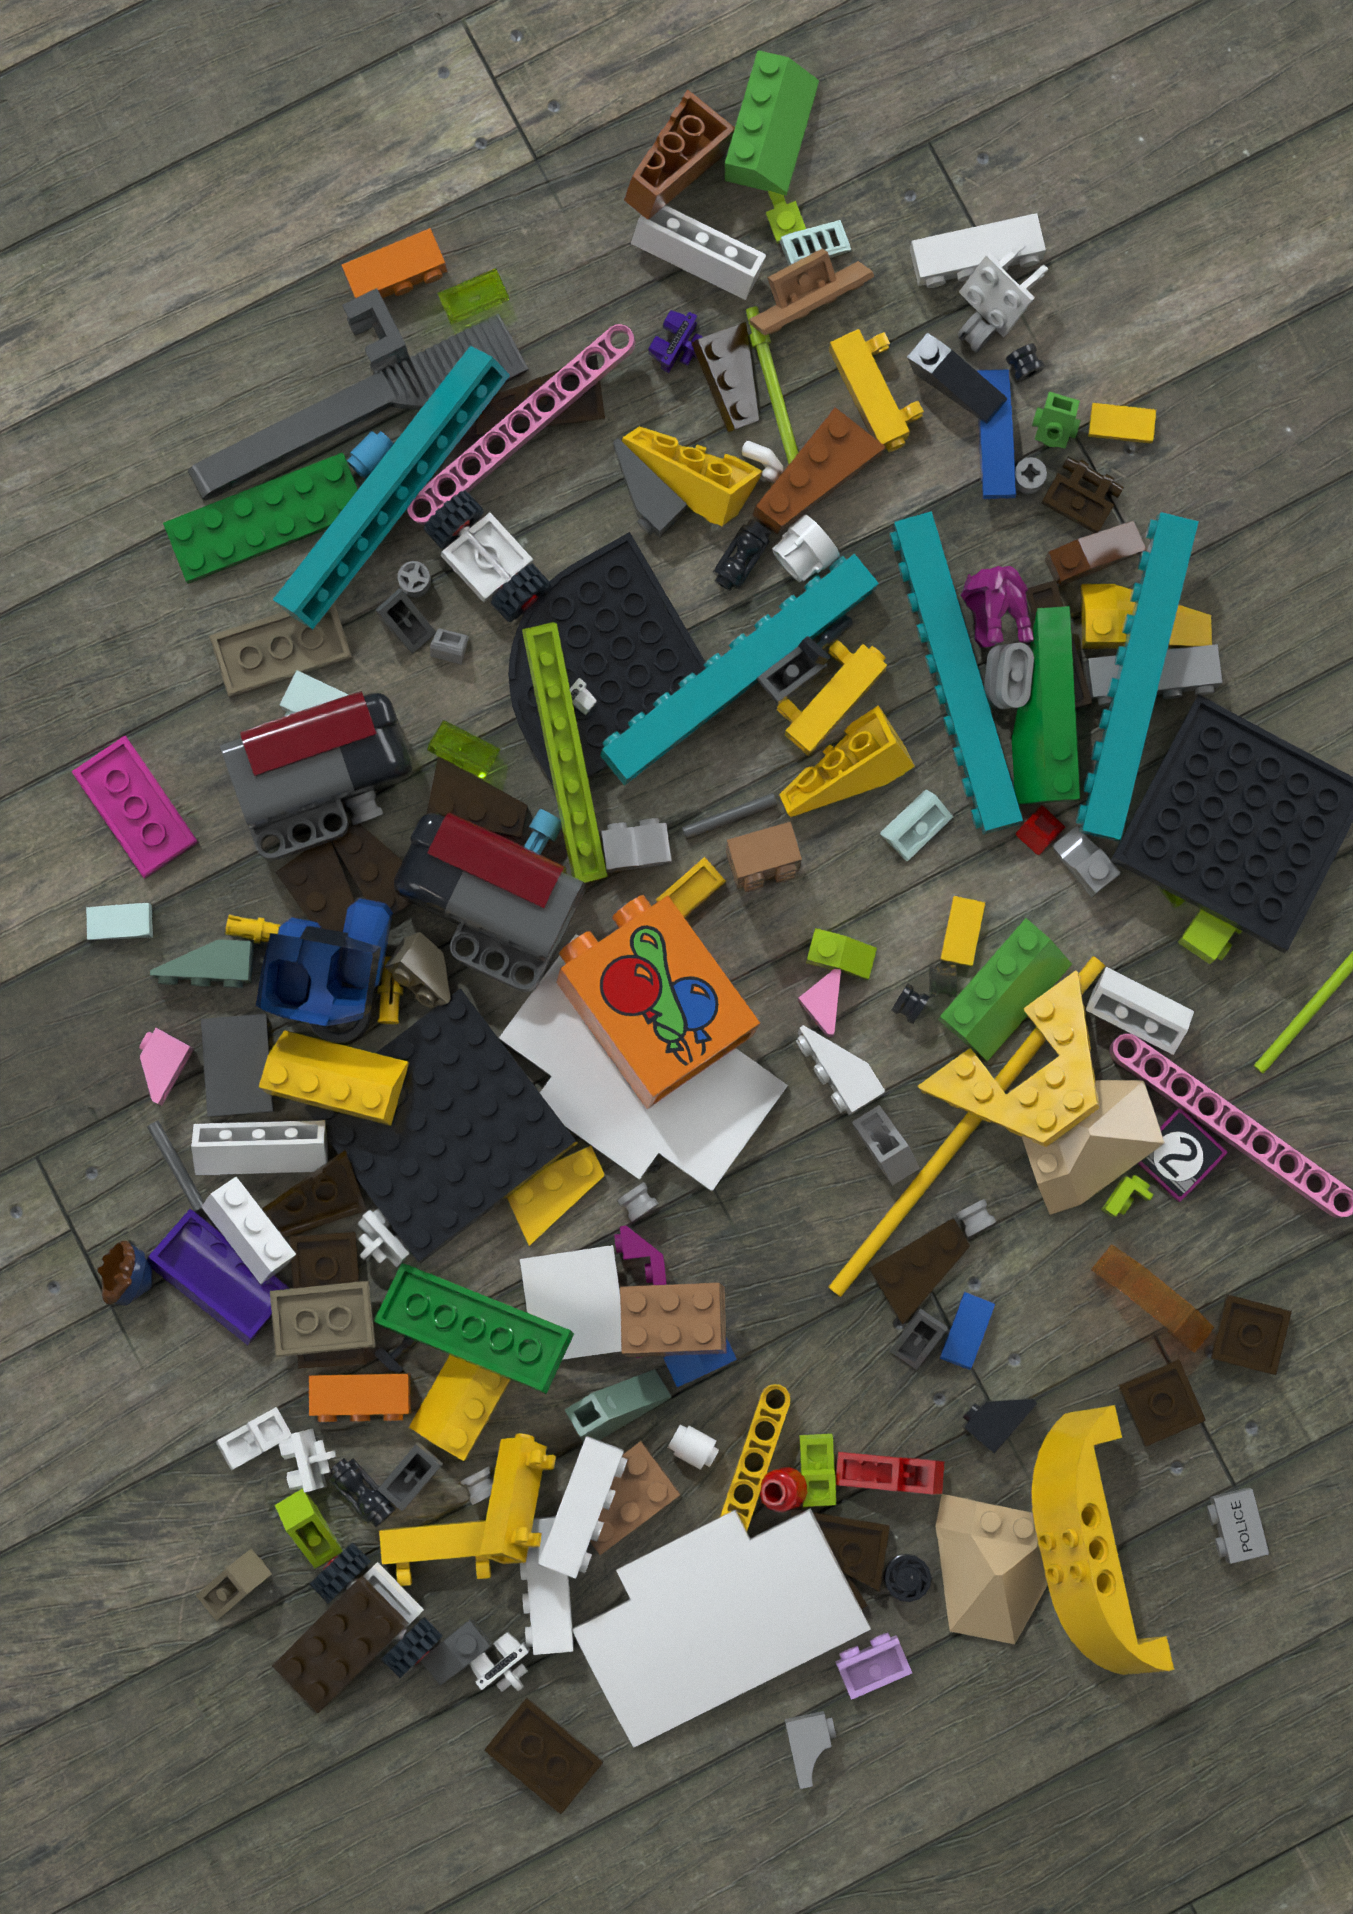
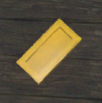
M1092 403L1088 437L1152 444L1156 410Z
M704 857L656 899V902H659L668 895L683 917L686 918L725 884L726 880Z
M953 896L940 957L941 961L973 966L986 902Z

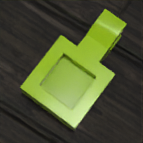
M767 191L774 209L767 211L766 216L776 243H780L782 236L805 230L806 227L796 201L786 204L784 195Z

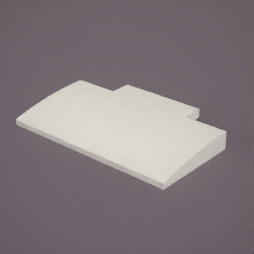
M575 934V936L572 938V940H574L575 938H577L578 935ZM559 956L499 1039L551 1076L540 1094L565 1127L640 1180L656 1156L660 1154L712 1192L788 1085L735 1048L656 1104L646 1109L556 983L560 968L565 965V962Z
M810 1508L751 1539L736 1510H733L618 1568L616 1571L630 1599L572 1629L632 1746L636 1747L871 1630V1627Z

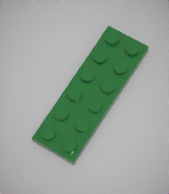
M342 452L163 522L185 581L189 584L327 530L358 489Z
M401 1263L373 1321L378 1326L544 1394H547L574 1336V1333L569 1329L405 1263Z

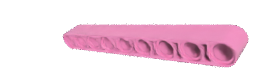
M618 324L605 331L426 484L407 508L409 516L417 523L425 525L429 521L428 519L436 514L435 511L443 507V504L447 500L450 501L455 494L457 495L464 490L470 492L633 352L636 343L631 329L625 325ZM618 333H624L629 336V343L623 349H617L611 343L614 335ZM593 354H599L604 357V365L598 370H592L587 367V360ZM569 375L577 376L580 381L579 386L574 391H566L562 387L564 378ZM544 396H550L555 400L554 408L549 412H541L538 409V402ZM519 417H526L530 420V427L525 433L519 434L513 430V424ZM495 438H501L505 441L504 451L496 455L491 454L489 443ZM470 459H477L481 464L480 471L476 475H466L464 472L465 463ZM453 480L456 484L454 494L448 497L442 496L440 493L442 482ZM421 501H429L431 504L430 514L424 518L417 517L415 513L416 505Z
M1123 1034L1111 1043L1109 1053L1118 1065L1139 1080L1144 1081L1146 1085L1177 1107H1180L1188 1115L1327 1214L1335 1218H1343L1353 1214L1352 1189L1137 1036ZM1128 1041L1133 1045L1134 1053L1131 1058H1124L1119 1054V1042ZM1148 1060H1155L1159 1063L1161 1072L1158 1077L1148 1076L1145 1072V1063ZM1175 1079H1181L1186 1083L1187 1093L1184 1096H1177L1173 1093L1171 1085ZM1202 1098H1208L1214 1104V1111L1210 1116L1202 1114L1198 1108L1199 1101ZM1229 1117L1237 1118L1240 1121L1241 1130L1237 1135H1232L1226 1130L1225 1123ZM1256 1136L1263 1137L1268 1143L1267 1151L1264 1154H1259L1253 1149L1252 1142ZM1284 1155H1288L1294 1160L1295 1167L1291 1173L1283 1172L1279 1166V1161ZM1311 1174L1318 1176L1322 1182L1321 1188L1317 1193L1310 1191L1306 1185L1307 1178ZM1337 1194H1343L1348 1199V1207L1344 1212L1338 1211L1334 1206V1198Z

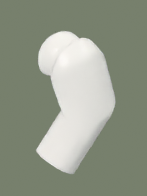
M751 441L745 442L742 448V455L761 462L765 467L762 477L769 482L775 483L779 475L783 473V465L776 455L767 447Z

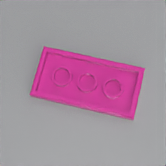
M126 735L72 771L144 879L199 843Z

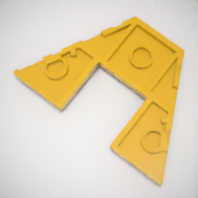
M1075 970L1023 1008L1027 1016L1059 1057L1011 1092L1005 1094L973 1050L969 1048L919 1084L918 1088L923 1094L927 1093L949 1103L950 1106L966 1110L969 1114L989 1123L993 1122L1008 1129L1009 1132L1031 1139L1032 1142L1044 1147L1049 1146L1098 1110L1099 1102L1095 1088L1096 1081L1092 1067L1091 1046L1085 1018L1086 1011L1082 998L1081 977Z

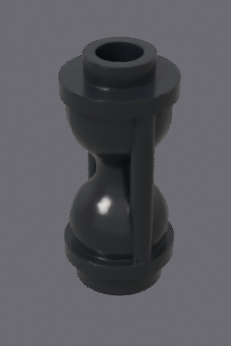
M752 519L746 525L743 524L712 571L717 576L714 581L728 591H731L733 587L740 589L770 542L768 538L771 532ZM736 546H737V552H736V554H735L734 556L730 557V555L732 554V552L734 551V549H735ZM753 556V557L751 558L750 562L748 563V565H747L746 568H745V562H746V560H747L749 557Z
M343 1458L330 1470L333 1475L329 1480L331 1484L367 1523L371 1522L375 1527H378L396 1510L391 1505V1501L378 1491L379 1486L354 1458L349 1462ZM363 1479L368 1483V1485H369L372 1489H368V1488L364 1485ZM349 1492L357 1496L358 1502L351 1496Z

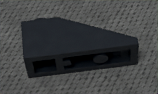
M929 333L922 338L907 356L915 375L986 424L1007 401V397L956 352Z

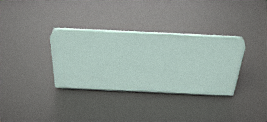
M925 790L885 827L880 834L905 861H908L953 816L935 794Z

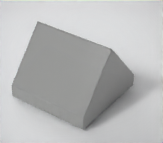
M440 628L437 629L430 645V656L462 665L469 636Z

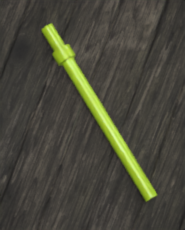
M758 306L746 309L748 321L750 318L760 314ZM749 321L752 332L749 335L751 344L758 353L787 461L790 464L799 452L769 349L771 340L769 334L763 335Z
M1353 951L1253 1065L1260 1073L1264 1074L1350 975L1353 971Z

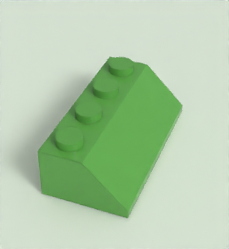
M757 51L725 160V181L787 196L819 85L817 78L789 57Z
M1025 918L937 1020L987 1062L1027 1017L1023 1008L1051 989L1072 963L1048 936Z

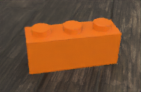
M431 228L342 264L354 298L376 288L382 299L394 293L396 296H400L410 292L414 285L423 281L428 284L443 277L442 274L447 272L444 258Z
M411 1373L309 1376V1416H317V1422H337V1415H350V1421H370V1415L383 1414V1421L403 1420V1414L411 1413Z

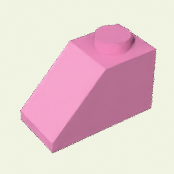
M155 1028L153 1033L147 1032L139 1048L143 1050L140 1060L151 1099L162 1106L194 1048Z

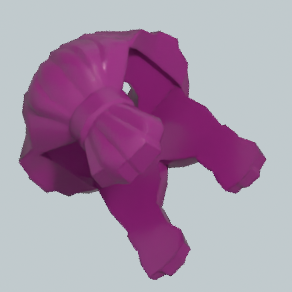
M1011 566L981 569L976 575L970 576L968 574L960 596L966 606L974 613L975 642L979 645V648L991 647L1004 641L1001 631V618L1007 610L1016 620L1019 641L1026 643L1034 640L1026 599L1028 588L1019 573Z

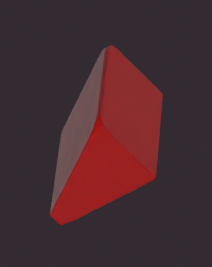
M1041 805L1016 832V836L1035 854L1040 855L1063 831L1065 826Z

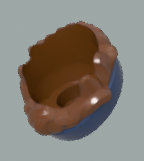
M120 1241L109 1250L108 1254L103 1256L102 1261L104 1264L97 1268V1272L102 1277V1298L106 1304L111 1305L114 1303L127 1306L151 1289L153 1285V1271L142 1250L131 1245L128 1241Z

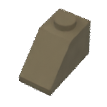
M251 1548L221 1572L196 1597L213 1618L218 1621L271 1576L272 1573L266 1567L264 1561Z

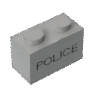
M1244 1488L1209 1497L1211 1505L1207 1506V1513L1211 1525H1217L1219 1538H1215V1544L1220 1558L1225 1557L1226 1562L1232 1564L1269 1554L1253 1489Z

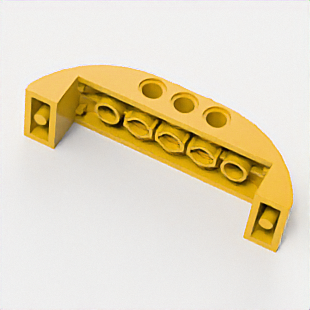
M1111 1405L1065 1413L1054 1424L1043 1441L1038 1452L1032 1481L1034 1524L1045 1577L1057 1616L1067 1635L1083 1655L1106 1670L1122 1675L1174 1670L1167 1636L1136 1638L1094 1450V1445L1122 1438L1116 1407Z

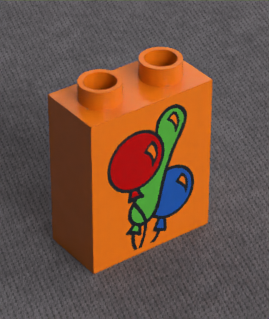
M644 895L638 896L612 916L619 929L599 942L591 931H587L568 943L558 953L565 962V965L560 968L556 983L646 1109L753 1037L760 1024L759 1020L668 895L653 906H651Z

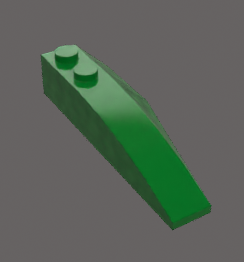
M1070 606L1037 608L1033 627L1034 640L1030 643V649L1034 656L1031 693L1027 703L1017 709L1012 735L1014 792L1018 805L1080 801Z

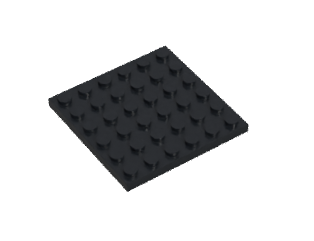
M1198 694L1110 861L1285 954L1353 823V776Z
M461 988L450 996L451 999L447 1004L436 1006L376 1052V1054L409 1062L391 1126L309 1104L304 1107L314 1121L325 1120L328 1141L338 1154L346 1150L355 1177L420 1264L578 1144Z

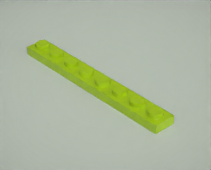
M552 622L523 629L522 632L571 874L584 883L607 877L557 623Z

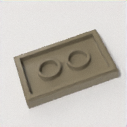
M369 1281L270 1291L276 1357L376 1347Z

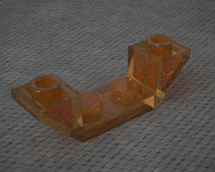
M1112 1244L1091 1268V1271L1116 1291H1121L1168 1329L1170 1335L1193 1353L1196 1352L1215 1328L1189 1302L1143 1265Z

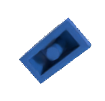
M727 1337V1353L663 1357L677 1387L737 1360Z

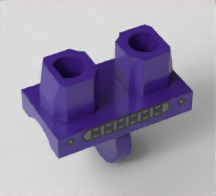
M670 310L664 320L663 328L675 334L671 344L656 336L648 348V354L659 361L661 369L667 373H670L682 351L684 354L680 362L688 366L693 357L697 359L691 343L702 338V336L695 333L691 342L688 341L697 326V315L690 311L685 316Z

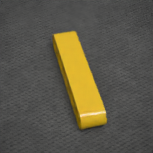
M779 1384L768 1385L760 1395L719 1516L721 1517L736 1510L746 1531L748 1530L761 1491L762 1479L768 1471L790 1405L791 1398L789 1392ZM774 1389L782 1391L785 1397L783 1405L776 1409L769 1407L766 1403L768 1392ZM762 1421L772 1423L774 1434L770 1439L761 1440L756 1436L755 1428L758 1423ZM750 1453H758L763 1457V1466L758 1471H750L745 1467V1458ZM742 1484L750 1486L753 1490L751 1500L746 1503H740L734 1498V1490Z

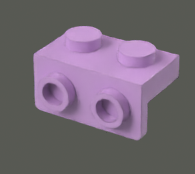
M888 1633L871 1639L872 1646L860 1651L858 1646L839 1653L841 1659L835 1662L851 1700L912 1674L896 1635L890 1637Z

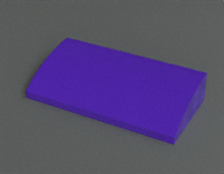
M191 1209L187 1211L147 1258L151 1268L247 1346L272 1317L270 1291L290 1289L275 1276L260 1284L223 1234Z

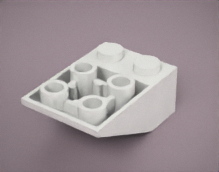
M804 1025L799 1028V1037L796 1043L805 1057L809 1055L813 1057L817 1064L813 1070L823 1085L829 1083L834 1093L830 1097L840 1113L846 1111L850 1116L886 1092L867 1062Z

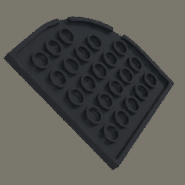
M630 532L575 562L550 580L551 586L526 609L513 639L508 672L512 707L528 745L553 788L554 785L522 632L523 629L552 622L557 623L569 687L571 688L580 678L587 684L585 689L597 701L586 715L573 705L588 778L609 767L600 754L604 748L602 743L616 731L620 735L630 728L628 722L640 712L647 715L655 709L653 703L666 692L673 695L680 689L678 684L691 673L697 676L706 669L704 667L706 661Z

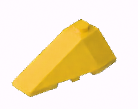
M640 426L622 438V442L695 513L705 517L710 523L720 526L725 525L739 514L763 472L735 456L725 454L724 458H719L705 453L706 447L696 445L693 448L678 445V440L675 437Z
M1081 584L1082 649H1118L1119 646H1125L1127 634L1122 633L1126 615H1132L1135 602L1130 601L1132 589L1116 584ZM1178 605L1168 648L1212 645L1211 615Z
M879 705L853 721L844 730L846 736L835 747L829 745L822 751L825 756L814 767H806L779 794L790 817L884 786L915 767L905 745Z

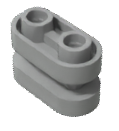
M1004 644L995 646L990 650L987 656L984 690L991 708H1018L1025 705L1029 700L1034 656L1032 650L1026 644Z

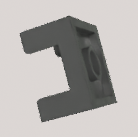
M377 288L342 305L348 317L347 322L354 335H359L374 328L379 338L378 341L365 347V352L371 362L370 367L374 374L380 371L384 372L386 368H391L393 365L409 359L406 344Z

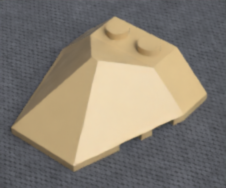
M1095 1080L1099 1102L1098 1110L1047 1147L1034 1143L1031 1139L1022 1136L1037 1185L1050 1215L1082 1205L1165 1143L1144 1081Z
M941 1494L935 1527L949 1631L1015 1644L1048 1585L1038 1545L1033 1512Z

